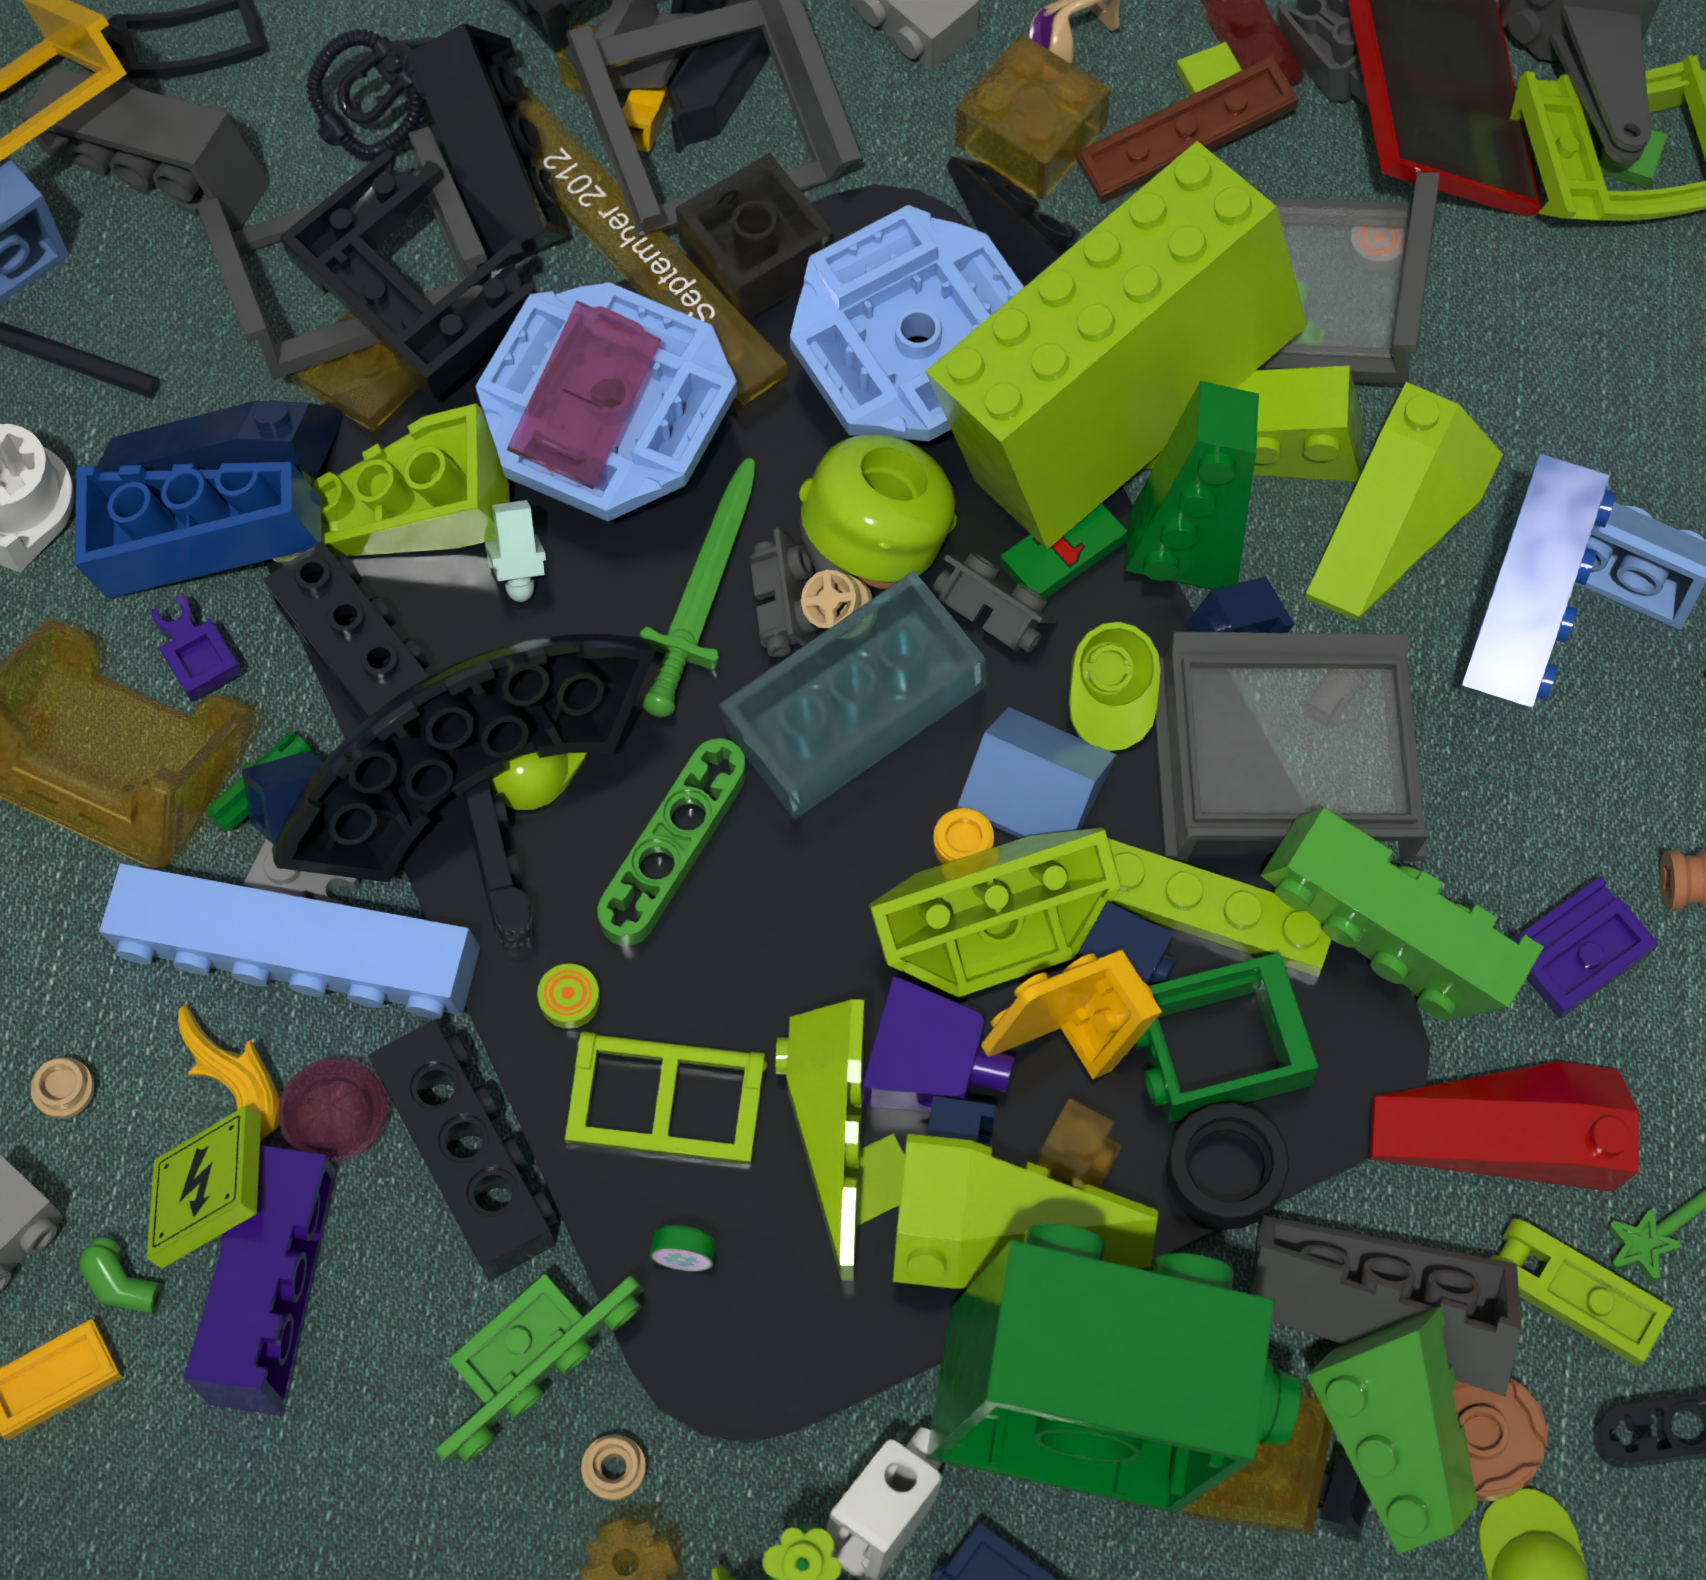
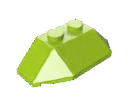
M1093 828L1030 835L915 873L870 903L869 908L885 961L889 966L904 971L952 995L961 997L1074 959L1106 902L1113 901L1121 889L1105 829Z

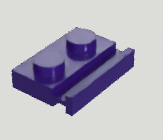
M1601 876L1512 939L1518 944L1521 937L1526 935L1544 946L1526 979L1560 1019L1651 954L1659 944L1620 897L1615 898L1605 887L1607 882Z

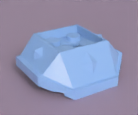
M907 205L809 256L804 276V285L790 333V349L848 435L882 434L906 440L930 441L951 430L925 371L1024 288L986 233L955 222L931 218V213ZM913 336H922L929 340L915 343L907 339Z
M610 282L577 287L558 294H554L553 291L530 294L475 386L504 476L606 521L613 520L684 487L738 392L736 378L730 365L727 363L711 324ZM609 402L621 404L612 410L599 409L601 405Z

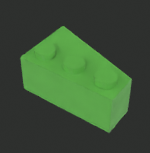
M1442 1305L1332 1350L1307 1375L1319 1402L1398 1554L1455 1534L1478 1505L1464 1425H1459L1453 1389L1456 1386L1453 1365H1448L1442 1333V1329L1446 1326Z

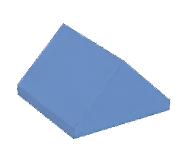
M1008 707L985 731L957 809L969 808L983 814L992 826L1020 839L1030 835L1081 830L1116 761L1117 754L1099 746L1090 745L1081 738Z

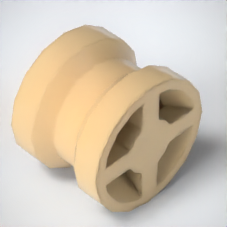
M824 570L815 573L806 582L802 590L801 606L803 614L810 623L835 633L849 634L858 631L867 623L872 613L873 599L870 589L860 579L837 570ZM842 603H847L839 615L836 610L840 608Z

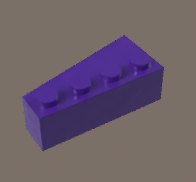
M260 1145L257 1214L222 1234L220 1256L183 1377L208 1405L284 1416L336 1176V1170L326 1154Z

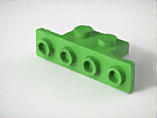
M547 1274L541 1276L448 1359L486 1405L435 1450L438 1456L443 1461L451 1463L460 1456L467 1463L480 1454L495 1439L490 1429L507 1413H510L514 1419L524 1414L544 1395L539 1385L557 1369L563 1375L572 1371L592 1352L593 1349L587 1342L606 1325L612 1332L617 1330L641 1308L636 1298L645 1290L634 1277H628L586 1316H583Z

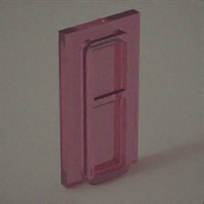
M576 300L509 442L507 451L593 489L661 339L645 332L639 323L602 306L593 308Z

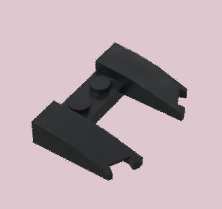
M387 149L283 233L280 239L290 261L324 294L330 292L394 354L398 366L435 401L500 339L514 322L528 296L535 294L536 291L533 282L523 286L520 284L515 265L526 258L521 243L514 238L440 301L431 306L375 250L407 219L444 178L441 167L430 161H426L418 176L394 170L396 156L394 151Z

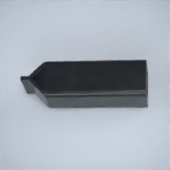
M726 0L721 8L751 0ZM762 29L694 47L668 86L675 152L681 153L686 145L711 139L719 133L771 53Z

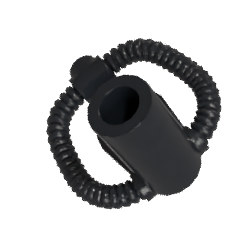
M356 29L355 31L350 30L349 32L339 34L337 38L335 37L332 41L328 42L327 46L323 47V50L320 51L308 73L309 77L307 78L308 83L306 85L308 88L306 93L310 95L308 101L312 102L310 105L312 108H315L314 113L318 114L317 118L320 119L318 122L321 126L318 129L320 137L327 144H340L350 155L362 161L370 162L385 150L395 151L396 148H399L400 145L409 140L408 133L417 130L420 119L423 117L424 106L422 105L425 104V101L420 97L413 85L411 73L414 71L408 52L434 38L426 37L390 41L388 37H380L379 34H374L371 30L368 32L366 29L362 31ZM362 45L369 47L372 51L369 56L346 73L338 85V105L346 117L360 124L374 123L384 116L403 91H407L408 98L410 99L409 109L400 126L393 130V133H390L389 136H386L385 139L383 138L373 145H365V143L354 138L351 128L337 111L332 110L329 104L326 103L327 99H325V94H323L324 91L322 90L324 76L328 68L340 53H343L344 50L352 46ZM375 67L389 84L390 88L384 95L376 97L378 103L371 111L364 113L358 111L351 103L350 90L357 80L366 78L367 72Z

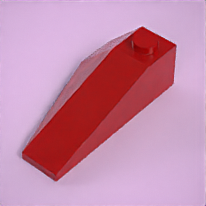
M1557 1061L1374 1096L1371 1100L1369 1160L1610 1192L1615 1191L1638 1173L1639 1111L1619 1069Z

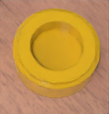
M969 808L951 810L944 814L935 826L933 847L938 860L942 864L993 848L994 832L992 825L983 814Z

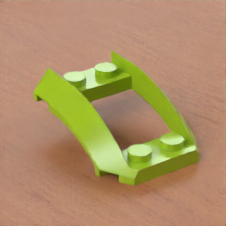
M1687 55L1682 62L1645 70L1649 114L1688 104L1706 160V71L1701 68L1698 57L1696 55ZM1525 71L1521 75L1510 121H1525L1548 197V202L1538 214L1567 219L1633 221L1663 218L1706 209V180L1663 189L1607 191L1587 123L1593 122L1568 74H1562L1557 81L1536 79L1535 72Z

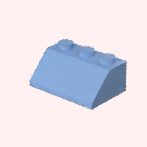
M1614 502L1605 528L1594 525L1586 548L1596 550L1597 554L1586 585H1578L1682 630L1706 584V540L1693 531L1678 530L1659 522L1641 508L1623 506Z

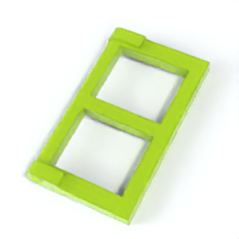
M581 1032L577 1042L576 1069L565 1141L567 1143L752 1164L764 1071L767 1068L766 1053L738 1052ZM598 1053L662 1060L652 1134L587 1127ZM679 1063L744 1070L734 1144L669 1136Z

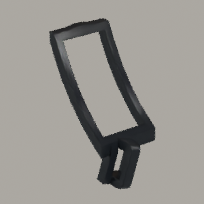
M215 0L194 7L167 12L114 14L107 20L109 25L101 30L102 35L109 46L112 47V51L127 73L122 78H165L196 74L240 63L260 56L268 50L262 23L252 0ZM240 9L251 41L250 43L211 55L186 60L139 63L128 29H151L183 25ZM82 66V69L87 70V71H89V72H94V71H92V70H90V69H88V68Z

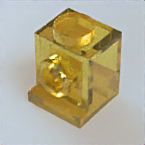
M1069 1099L1040 1151L1038 1165L1048 1169V1178L1078 1188L1089 1184L1101 1188L1122 1148V1145L1111 1140L1114 1121Z

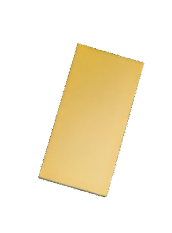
M93 1319L82 1323L0 1368V1433L7 1441L124 1378L98 1324Z

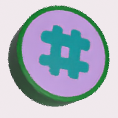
M681 1225L663 1226L653 1232L650 1258L654 1262L672 1269L683 1271L706 1270L713 1265L716 1241L710 1234L697 1228Z

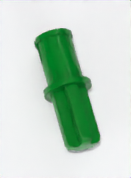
M289 731L263 757H260L253 764L247 762L242 766V769L306 751L313 752L301 737H296L294 732ZM243 776L207 807L206 812L212 822L224 832L234 829L249 815Z

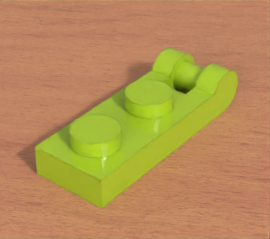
M1520 1219L1511 1220L1503 1234L1506 1244L1499 1256L1492 1255L1489 1259L1517 1264L1519 1297L1639 1368L1645 1362L1674 1308L1535 1226ZM1528 1256H1534L1546 1263L1539 1277L1522 1268Z

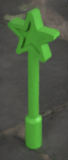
M1706 1189L1657 1225L1656 1213L1653 1209L1646 1212L1637 1227L1616 1220L1612 1221L1608 1230L1623 1248L1611 1263V1268L1616 1271L1637 1264L1650 1282H1656L1660 1278L1659 1257L1676 1252L1681 1245L1678 1240L1668 1236L1706 1209Z

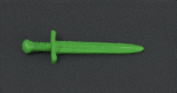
M751 458L743 461L727 486L668 634L662 635L650 627H645L640 632V638H643L652 645L655 651L664 654L653 685L641 698L643 708L653 716L667 717L675 711V690L681 679L686 662L711 670L716 669L718 666L719 657L717 650L699 647L698 643L751 496L755 462Z

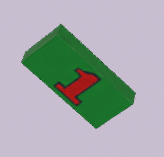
M1101 503L1048 550L1030 534L1000 555V566L1016 583H1021L1047 599L1127 542L1128 531Z

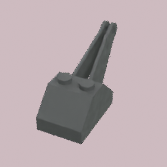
M1500 0L1502 26L1539 59L1562 63L1599 134L1607 155L1614 161L1623 164H1631L1638 161L1651 137L1642 40L1662 0Z

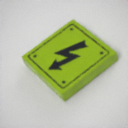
M245 1105L154 1160L146 1259L160 1268H164L257 1214L261 1115Z

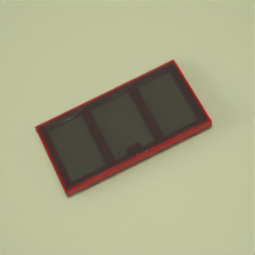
M1348 0L1352 29L1357 44L1381 173L1411 183L1416 182L1417 172L1440 173L1439 191L1521 216L1537 214L1541 210V204L1523 121H1510L1516 88L1497 0Z

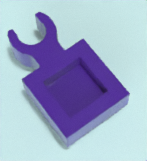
M177 595L175 598L182 610V614L177 620H163L156 608L152 609V618L159 632L166 638L172 639L170 642L159 647L190 702L239 676L242 674V671L211 619L195 627V616L188 601L183 596Z

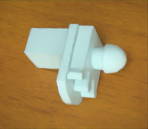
M527 500L492 505L496 540L485 542L488 566L493 569L498 581L508 580L505 583V587L510 598L516 602H524L532 596L534 591V580L531 577L545 575L543 561L546 560L545 551L537 535H534L531 507Z

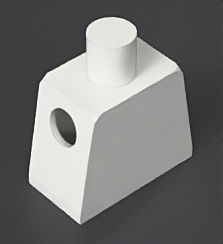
M919 1428L906 1447L895 1440H887L830 1513L826 1531L832 1536L834 1541V1551L831 1556L837 1558L841 1567L858 1580H881L935 1503L943 1476L937 1470L943 1462L926 1459L931 1431L929 1429Z

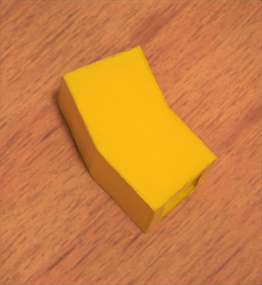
M668 85L662 88H636L630 90L622 112L637 150L650 152L660 133L670 106Z

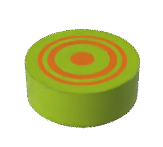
M561 964L553 967L542 977L538 985L537 998L544 1017L557 1027L565 1029L581 1027L588 1023L599 1009L600 991L597 981L589 970L580 965Z

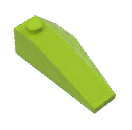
M1405 382L1308 587L1305 599L1355 621H1359L1404 578L1406 571L1428 550L1431 552L1443 541L1445 534L1464 516L1467 518L1480 505L1503 454L1460 404Z
M472 404L424 416L407 426L409 434L385 448L378 443L362 452L364 460L342 473L335 475L327 472L315 479L312 488L321 497L322 541L335 557L342 553L348 557L458 549L496 540L492 505L509 503V483L504 476L485 416L479 405ZM305 551L273 558V560L276 562L292 561Z
M856 999L791 1016L789 1037H777L775 1062L776 1074L786 1075L788 1096L840 1278L844 1281H854L863 1102L862 1085L864 1081L865 1060L864 1000Z
M916 1134L907 1135L893 1282L953 1289L969 1288L1011 1240L1024 1243L1025 1231L1028 1227L1049 1223L1075 1226L1101 1236L1105 1241L1103 1261L1137 1269L1151 1267L1158 1210L1089 1184L1075 1188L1047 1177V1168L1031 1162H1027L1025 1167L1021 1168L991 1156V1147L972 1140Z

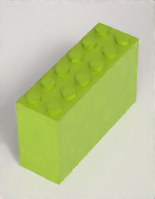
M1196 141L925 371L975 482L1047 550L1163 451L1200 381L1236 388L1307 327L1278 208L1207 148Z

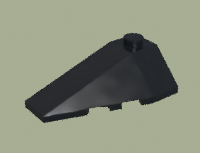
M951 156L946 166L979 231L987 234L1024 287L1077 243L1076 239L1080 234L1079 230L1068 222L1061 223L1050 215L1035 212L1039 205L1038 201L990 165Z

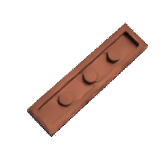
M1272 55L1077 151V162L1100 203L1104 204L1149 182L1196 141L1209 151H1212L1297 109L1298 97Z

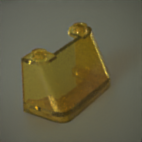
M48 617L0 663V798L145 866L164 868L185 846L248 740L252 726L253 709L227 697L210 695L196 706L192 718L98 675V657L91 639L85 633Z

